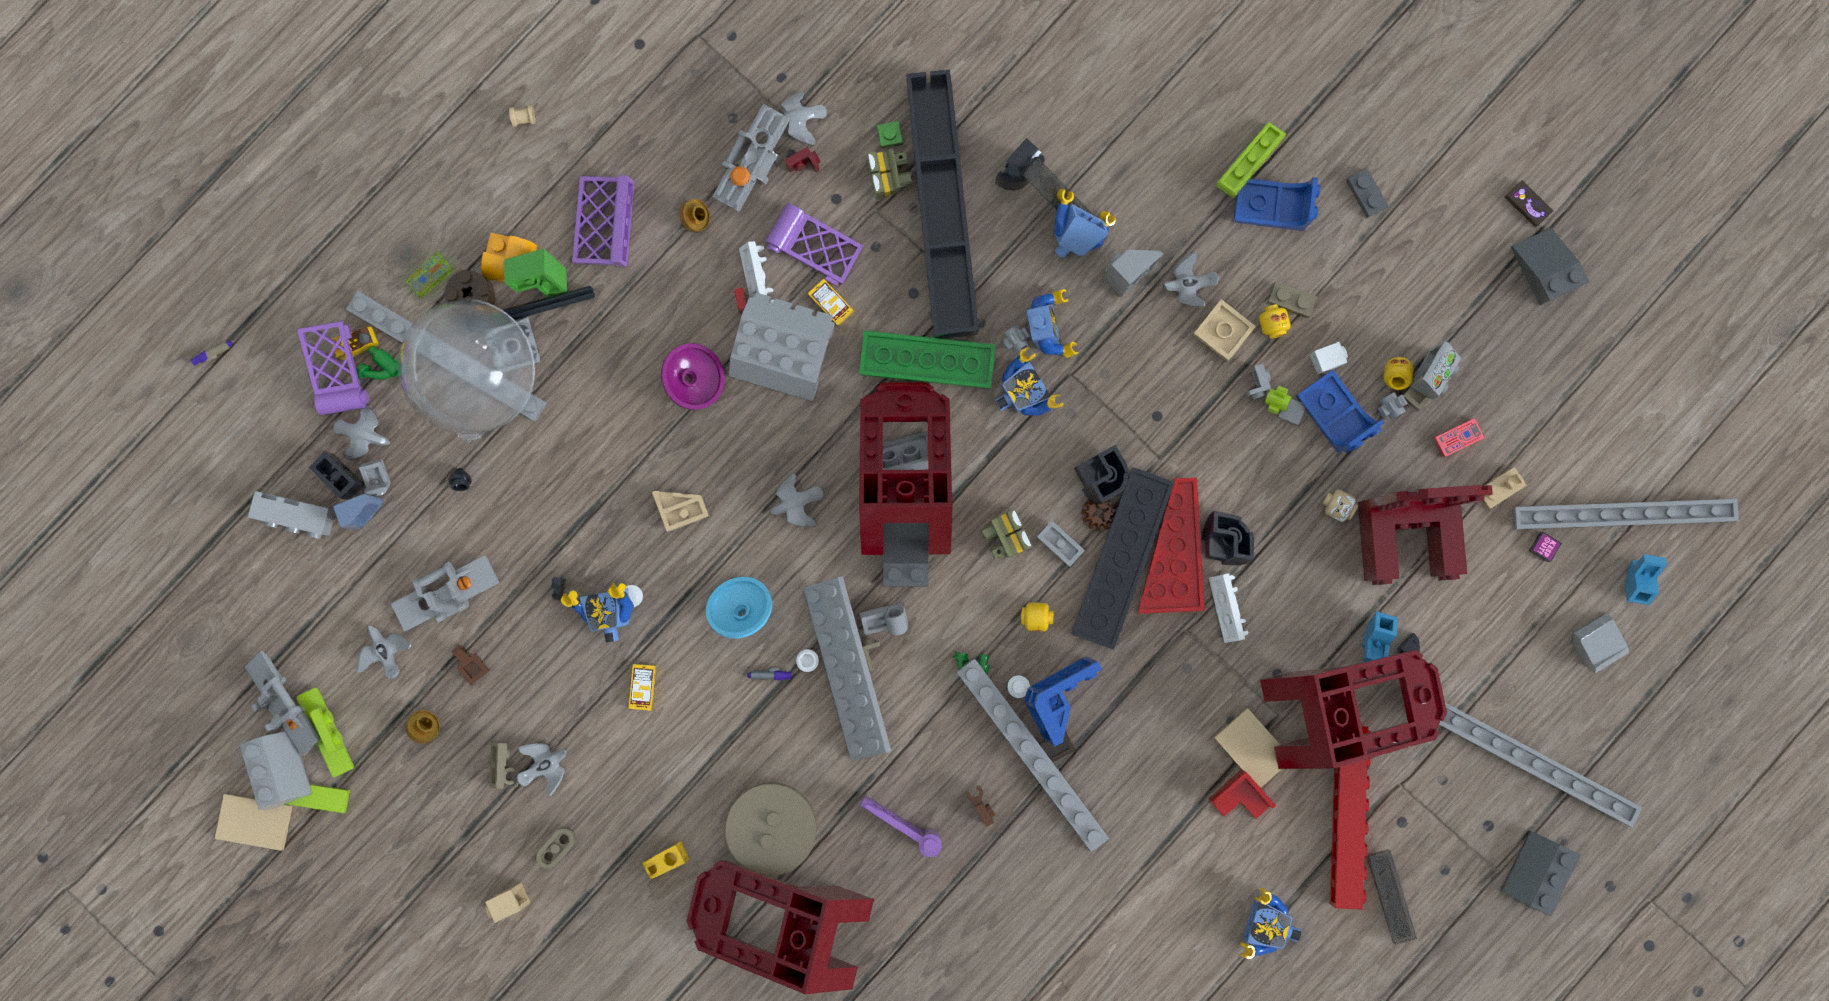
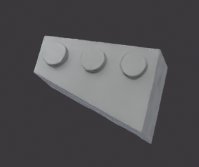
M257 491L254 492L248 518L264 521L265 526L278 528V525L286 526V531L299 533L300 530L307 531V536L321 539V535L330 536L335 517L334 509Z

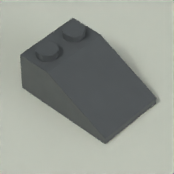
M1552 228L1511 246L1539 305L1590 282L1579 260Z
M884 523V587H928V523Z

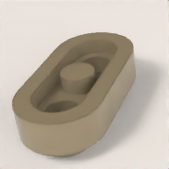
M569 828L557 830L537 852L536 860L538 865L544 869L556 866L576 842L575 833ZM562 835H566L568 837L567 843L562 842ZM547 852L552 853V860L546 858Z

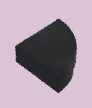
M552 578L551 587L554 588L552 593L554 600L561 601L566 579Z
M1411 633L1397 648L1400 653L1417 650L1420 653V642L1415 633Z

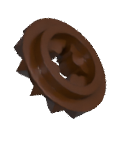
M1088 499L1081 511L1083 522L1092 530L1103 531L1108 529L1113 521L1116 505L1110 499L1097 505L1099 509H1108L1103 514V522L1099 516L1091 518L1094 515L1093 513L1096 512L1095 503Z

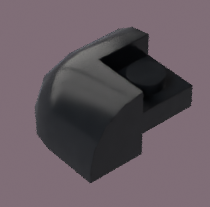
M1026 138L1008 158L1005 171L1003 173L1000 171L997 174L995 183L1005 190L1015 191L1024 188L1029 184L1032 175L1045 162L1044 156Z
M1116 445L1074 468L1085 487L1082 491L1091 502L1097 505L1120 494L1126 488L1125 486L1128 482L1129 469Z
M1213 511L1208 516L1202 531V540H1205V558L1221 561V565L1229 566L1253 562V531H1249L1247 525L1241 521V517Z

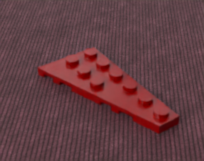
M1197 477L1173 479L1175 483L1165 508L1137 614L1205 611Z

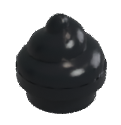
M460 467L449 476V485H451V489L454 491L468 490L469 485L472 483L470 475Z

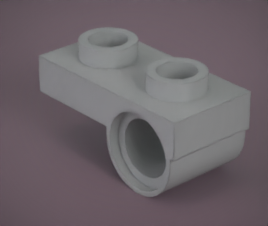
M903 602L860 613L865 635L888 630L892 635H901L908 629Z

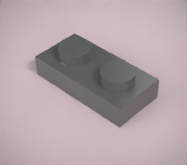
M1367 168L1346 180L1367 218L1388 207L1386 200Z

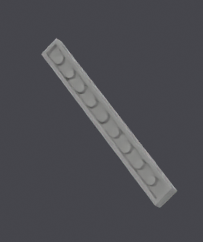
M359 291L356 292L346 308L349 312L535 422L547 405L545 401Z
M1737 499L1512 507L1514 530L1739 521Z
M975 658L956 671L1090 851L1093 852L1105 843L1109 837Z
M1445 703L1447 715L1444 721H1440L1439 726L1633 828L1643 807Z

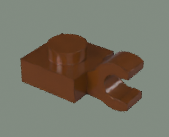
M463 645L456 647L452 651L454 656L462 663L457 667L458 671L470 685L490 671L476 653L469 656L468 651Z
M977 785L978 796L972 797L969 791L966 792V796L973 803L984 824L988 827L994 823L992 817L995 813L989 803L984 805L982 802L983 790Z

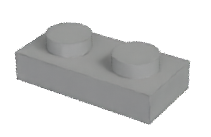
M1053 521L1037 536L1068 567L1085 551Z

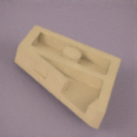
M652 492L667 532L710 517L701 495Z

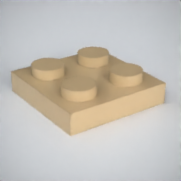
M1221 299L1193 335L1228 362L1256 326Z

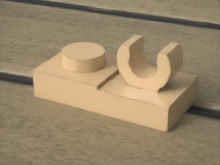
M1512 467L1485 484L1492 485L1493 495L1485 496V501L1482 502L1487 509H1491L1527 485L1516 468Z

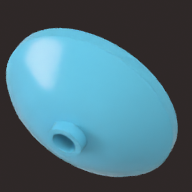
M737 577L727 580L719 585L708 599L706 605L708 623L716 633L723 637L732 639L747 637L757 632L767 622L772 611V598L766 586L754 578Z

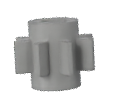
M1017 325L1004 333L1006 339L1002 343L1007 351L1013 349L1017 353L1029 345L1027 339L1030 338V335L1025 327L1020 330Z
M1394 392L1379 400L1382 406L1378 410L1382 417L1388 415L1390 419H1393L1406 412L1403 406L1408 403L1403 395L1397 397Z

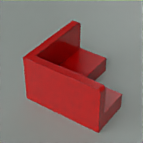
M1242 769L1208 798L1224 817L1240 802L1255 819L1269 807L1272 809L1276 807L1274 802L1252 777Z

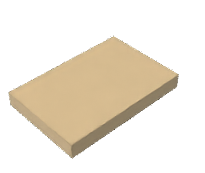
M1248 708L1244 709L1213 737L1234 762L1252 777L1260 788L1281 770L1278 769L1274 747L1280 744Z
M226 793L223 795L215 839L282 851L285 847L293 805L284 804L271 810H258L255 798Z

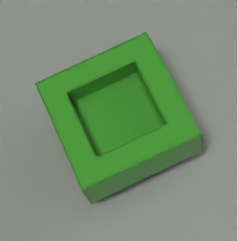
M899 121L877 125L881 149L903 145Z

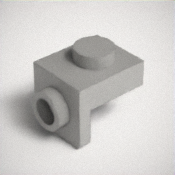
M1262 363L1250 369L1256 389L1246 392V398L1252 396L1254 400L1266 396L1265 392L1271 389L1269 370L1264 368Z
M379 459L360 464L359 470L366 485L364 493L373 496L385 494L391 481L383 460Z

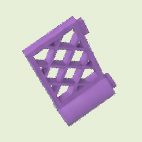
M786 203L765 241L770 251L779 254V252L788 254L826 275L825 280L835 286L838 283L843 285L863 248L862 244L809 216L790 203ZM809 221L814 224L818 233L805 236L803 227L806 222ZM829 233L834 235L837 244L825 247L822 235ZM819 236L822 248L810 251L807 240ZM804 241L807 252L797 254L791 249L795 243ZM850 244L857 248L853 256L844 258L841 246ZM838 247L841 259L829 262L826 250ZM823 251L826 263L821 265L813 263L811 254ZM850 260L847 266L845 261ZM843 262L845 271L841 278L832 273L830 265Z
M337 321L297 329L315 394L314 402L318 414L326 415L365 408L366 403H369V395L367 390H363L360 386L348 338H352L349 324L344 325V321ZM330 328H339L341 336L337 342L326 335ZM312 331L320 336L315 346L307 341L305 332ZM323 339L334 345L329 355L318 348ZM337 348L346 354L343 364L332 357ZM315 352L326 358L321 368L312 361V356ZM329 361L340 367L335 377L323 370ZM343 369L351 374L352 383L345 384L338 379ZM321 373L332 380L328 387H319L318 377Z
M864 795L861 800V807L919 842V850L924 856L934 857L938 855L942 846L941 837L936 830L927 828L922 831Z

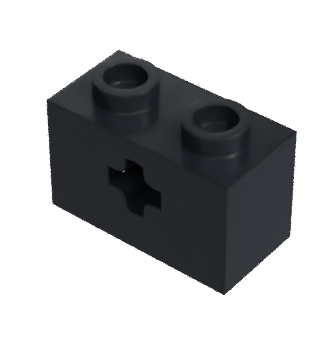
M324 451L309 466L340 499L350 500L365 485L335 454Z

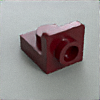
M808 146L785 159L790 173L794 170L796 172L801 171L807 166L806 163L810 162L814 171L817 172L819 171L818 164L821 162L816 152H811Z

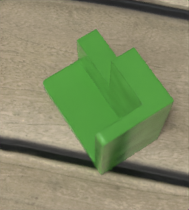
M544 248L505 259V284L516 293L535 287L547 297L567 292L566 268Z

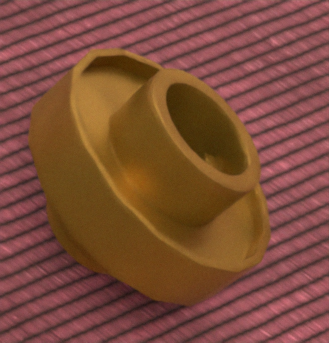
M691 199L681 205L679 218L685 229L690 232H699L706 229L709 225L710 212L704 202L699 199Z
M419 710L410 715L405 724V730L412 741L426 744L437 737L440 731V722L433 713Z

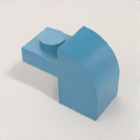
M1643 554L1639 561H1631L1625 582L1628 602L1645 605L1651 604L1659 594L1657 577L1667 566L1666 558Z
M1376 611L1364 633L1362 648H1364L1363 662L1389 656L1390 644L1397 636L1398 617Z

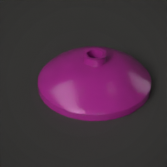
M687 343L674 348L666 356L661 368V382L665 393L676 405L688 410H699L712 405L719 398L724 388L725 374L719 358L713 351L700 344ZM685 375L689 377V382L685 381Z

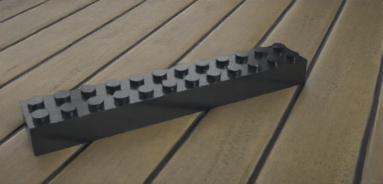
M950 69L930 71V83H926V72L906 74L934 338L943 339L978 335L979 326Z

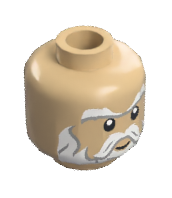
M1340 489L1334 491L1333 494L1328 493L1323 501V505L1326 506L1325 514L1339 522H1344L1347 519L1351 520L1358 507L1356 498Z

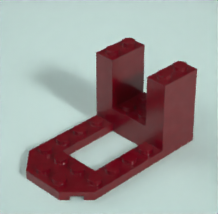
M927 382L882 383L876 387L874 393L870 396L866 395L860 400L859 520L861 555H884V523H928L929 555L951 554L952 470L950 399L944 394H938L934 391V387ZM883 422H928V469L883 470Z
M1481 485L1426 488L1418 489L1417 492L1399 491L1359 501L1358 514L1364 581H1372V585L1392 584V579H1400L1395 530L1408 529L1410 525L1412 529L1426 527L1430 577L1438 576L1439 581L1460 579V575L1467 574L1461 505L1485 501V496L1493 495L1492 485H1485L1483 487Z
M1412 650L1345 667L1295 671L1261 679L1260 683L1264 702L1301 700L1308 738L1274 747L1278 769H1333L1436 740L1439 733L1437 730L1439 723L1444 721L1447 715L1438 668L1432 663H1427L1422 658L1423 655L1417 650ZM1399 678L1408 722L1363 734L1354 689Z
M726 860L718 861L713 865V868L697 876L686 921L689 929L693 930L696 941L694 942L698 951L803 994L853 989L858 967L830 955L838 923L869 922L874 902L873 898L840 886H794ZM736 892L785 909L775 953L726 934Z

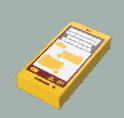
M825 279L808 293L811 299L826 314L833 315L832 321L837 326L854 312Z
M633 664L628 709L652 710L656 666Z

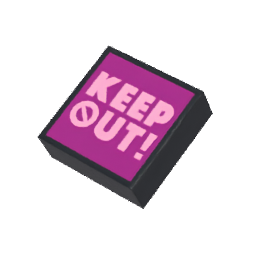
M1540 532L1529 551L1546 562H1551L1562 543L1548 534Z

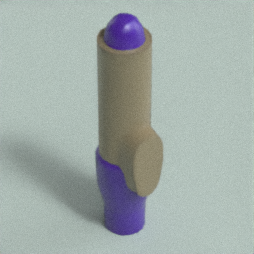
M225 340L206 351H202L191 359L192 364L207 363L217 358L218 354L231 348L232 342Z

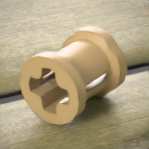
M532 105L519 109L509 108L513 127L525 123L536 124Z

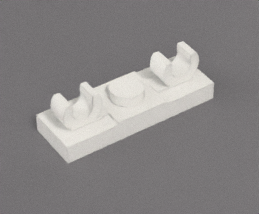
M755 241L747 242L739 248L749 297L754 298L756 293L767 296V294L773 292L772 288L765 289L764 285L765 273L762 270L761 263L767 259L766 257H759L757 253L764 250V246H756Z
M1229 573L1209 578L1224 643L1243 640L1248 634V631H1243L1241 623L1246 621L1245 619H1240L1238 604L1234 592L1238 589L1237 587L1232 588L1231 580L1235 579V576H1229Z

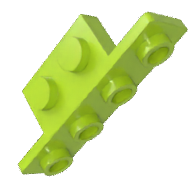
M313 688L297 696L300 707L305 708L306 711L304 713L320 736V741L317 744L332 777H337L354 769L353 762L343 743V737L337 730L333 715L328 710L319 688Z

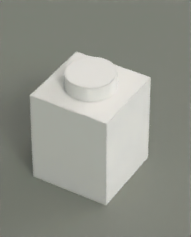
M1340 342L1309 354L1317 375L1347 363L1348 358L1347 351L1344 346L1340 345Z

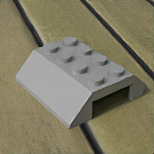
M756 293L754 298L749 297L741 316L731 353L729 376L814 401L822 363L829 339L832 338L835 322H832L833 315L818 311L815 317L812 316L813 309L796 305L795 310H792V303L776 298L772 304L770 303V296Z

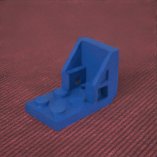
M1085 656L1027 688L1024 701L1043 739L1053 746L1063 743L1071 708L1063 691L1073 690L1078 686V682L1082 680L1088 681L1096 677L1097 672L1102 670L1098 661Z

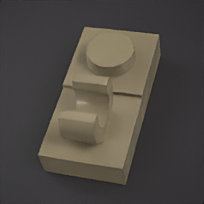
M491 741L489 787L495 789H504V784H514L513 780L506 779V774L508 772H515V769L505 767L506 760L509 759L510 755L509 747H507L505 742Z

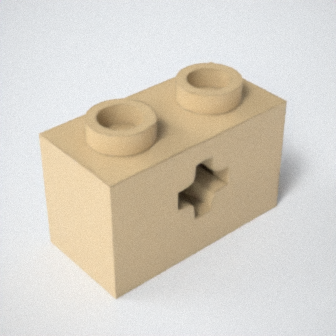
M519 883L487 900L485 909L489 918H493L496 923L521 911L530 904V900L522 883Z

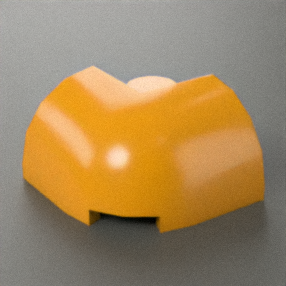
M490 233L486 252H483L482 276L488 280L505 283V259L536 251L537 245L519 237Z

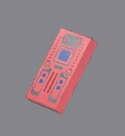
M1474 418L1433 439L1444 458L1484 439V436Z

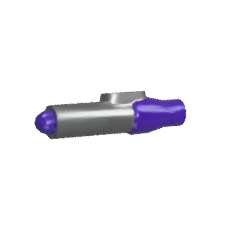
M768 668L767 671H751L747 674V677L751 678V680L791 679V672L781 671L779 668Z

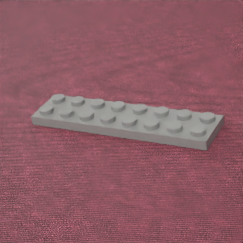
M843 576L805 587V596L851 761L890 752V744Z

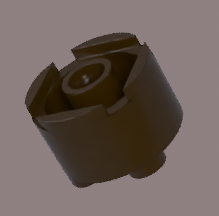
M460 270L454 274L447 282L444 291V297L448 305L468 319L489 314L496 300L493 285L479 273L470 270ZM470 292L473 293L472 297L468 296Z

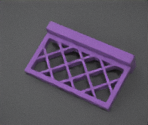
M619 175V177L580 176L572 263L627 267L635 181L627 175ZM586 182L595 183L598 187L591 195L585 192ZM610 183H617L616 191L609 196L604 189ZM602 192L607 197V200L598 207L593 199ZM591 202L596 210L586 217L583 210ZM612 203L615 207L614 213L607 218L602 210ZM600 213L605 221L596 229L591 220ZM589 224L594 231L585 239L581 235L582 228ZM609 224L613 228L612 235L605 239L600 232ZM598 234L603 243L594 250L589 242ZM587 245L592 253L587 258H579L580 250ZM606 246L611 250L610 259H602L598 255Z

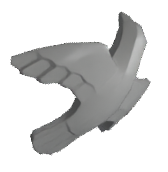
M800 91L787 98L781 104L785 111L783 115L790 118L788 123L789 135L804 143L815 145V138L808 132L806 121L812 118L824 119L827 115V110L822 105L813 107L802 106L800 100L803 99L804 93Z
M1193 251L1174 269L1173 273L1176 280L1164 282L1163 287L1169 291H1178L1179 302L1204 307L1206 306L1205 301L1202 298H1198L1196 291L1203 287L1216 286L1219 281V275L1212 271L1204 276H1194L1192 269L1196 263L1197 252Z
M367 405L365 408H361V417L356 424H349L342 419L337 420L334 424L335 433L345 434L351 438V445L345 453L346 459H355L365 455L369 451L368 445L370 443L380 446L390 445V441L386 437L374 432V428L378 426V420Z
M793 473L778 488L776 495L781 499V502L773 506L770 513L774 516L786 513L787 521L795 525L816 526L815 520L811 516L806 515L803 506L809 502L821 500L823 491L819 486H814L805 492H797L794 488L797 476Z
M368 626V634L372 645L362 648L358 656L356 671L358 673L363 672L373 662H380L384 666L385 676L388 679L397 677L400 669L395 663L394 654L401 649H410L411 643L395 633H391L387 638H383L377 628Z
M529 744L518 747L520 753L530 755L535 761L529 769L517 774L518 784L526 787L535 778L544 775L548 782L546 793L548 796H552L565 772L564 768L559 766V762L566 757L567 750L559 749L551 753L547 744Z

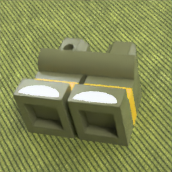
M889 149L886 152L876 153L874 151L867 153L875 198L901 193V188L912 185L910 171L898 174L897 167L908 165L906 152H894L893 149Z
M1015 508L991 520V524L981 530L986 541L997 536L1000 542L999 545L990 548L994 559L1005 556L1008 558L1033 547L1025 529L1008 537L1005 536L1024 527Z

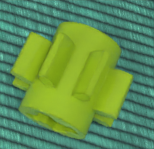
M1279 385L1277 390L1270 389L1265 400V404L1269 405L1268 411L1277 415L1280 410L1286 412L1292 396L1287 395L1289 389Z

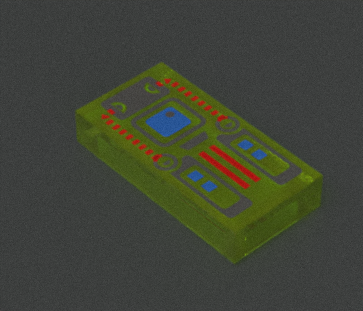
M437 252L410 275L405 282L422 298L450 274L454 268Z

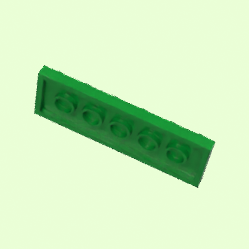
M864 331L859 375L991 389L996 345Z

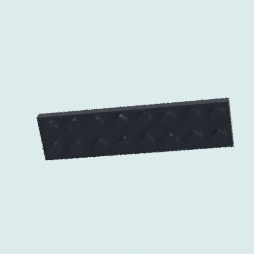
M1134 467L1131 468L1126 488L1123 490L1073 627L1072 635L1114 650L1175 482Z

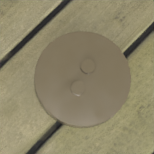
M775 782L759 784L744 792L731 807L725 827L726 841L734 858L743 867L767 876L781 875L798 867L809 855L817 833L816 816L807 798L795 788Z

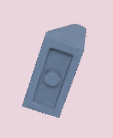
M362 494L337 504L333 508L342 528L357 530L368 523L383 504V499Z

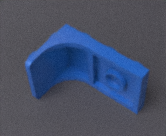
M1313 177L1310 181L1304 183H1281L1250 179L1236 195L1233 222L1303 231L1316 219L1318 214V206H1315L1316 198L1320 194V184H1317L1318 178Z
M1331 370L1296 395V398L1305 407L1307 413L1337 453L1342 451L1348 453L1351 450L1357 449L1363 444L1362 439L1366 440L1381 431L1380 426L1384 424L1382 419L1379 421L1374 420L1360 407L1334 370Z

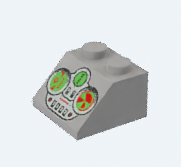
M1443 341L1430 348L1410 387L1430 399L1444 395L1449 386L1446 383L1450 377L1455 376L1460 367L1457 364L1461 358L1448 342Z

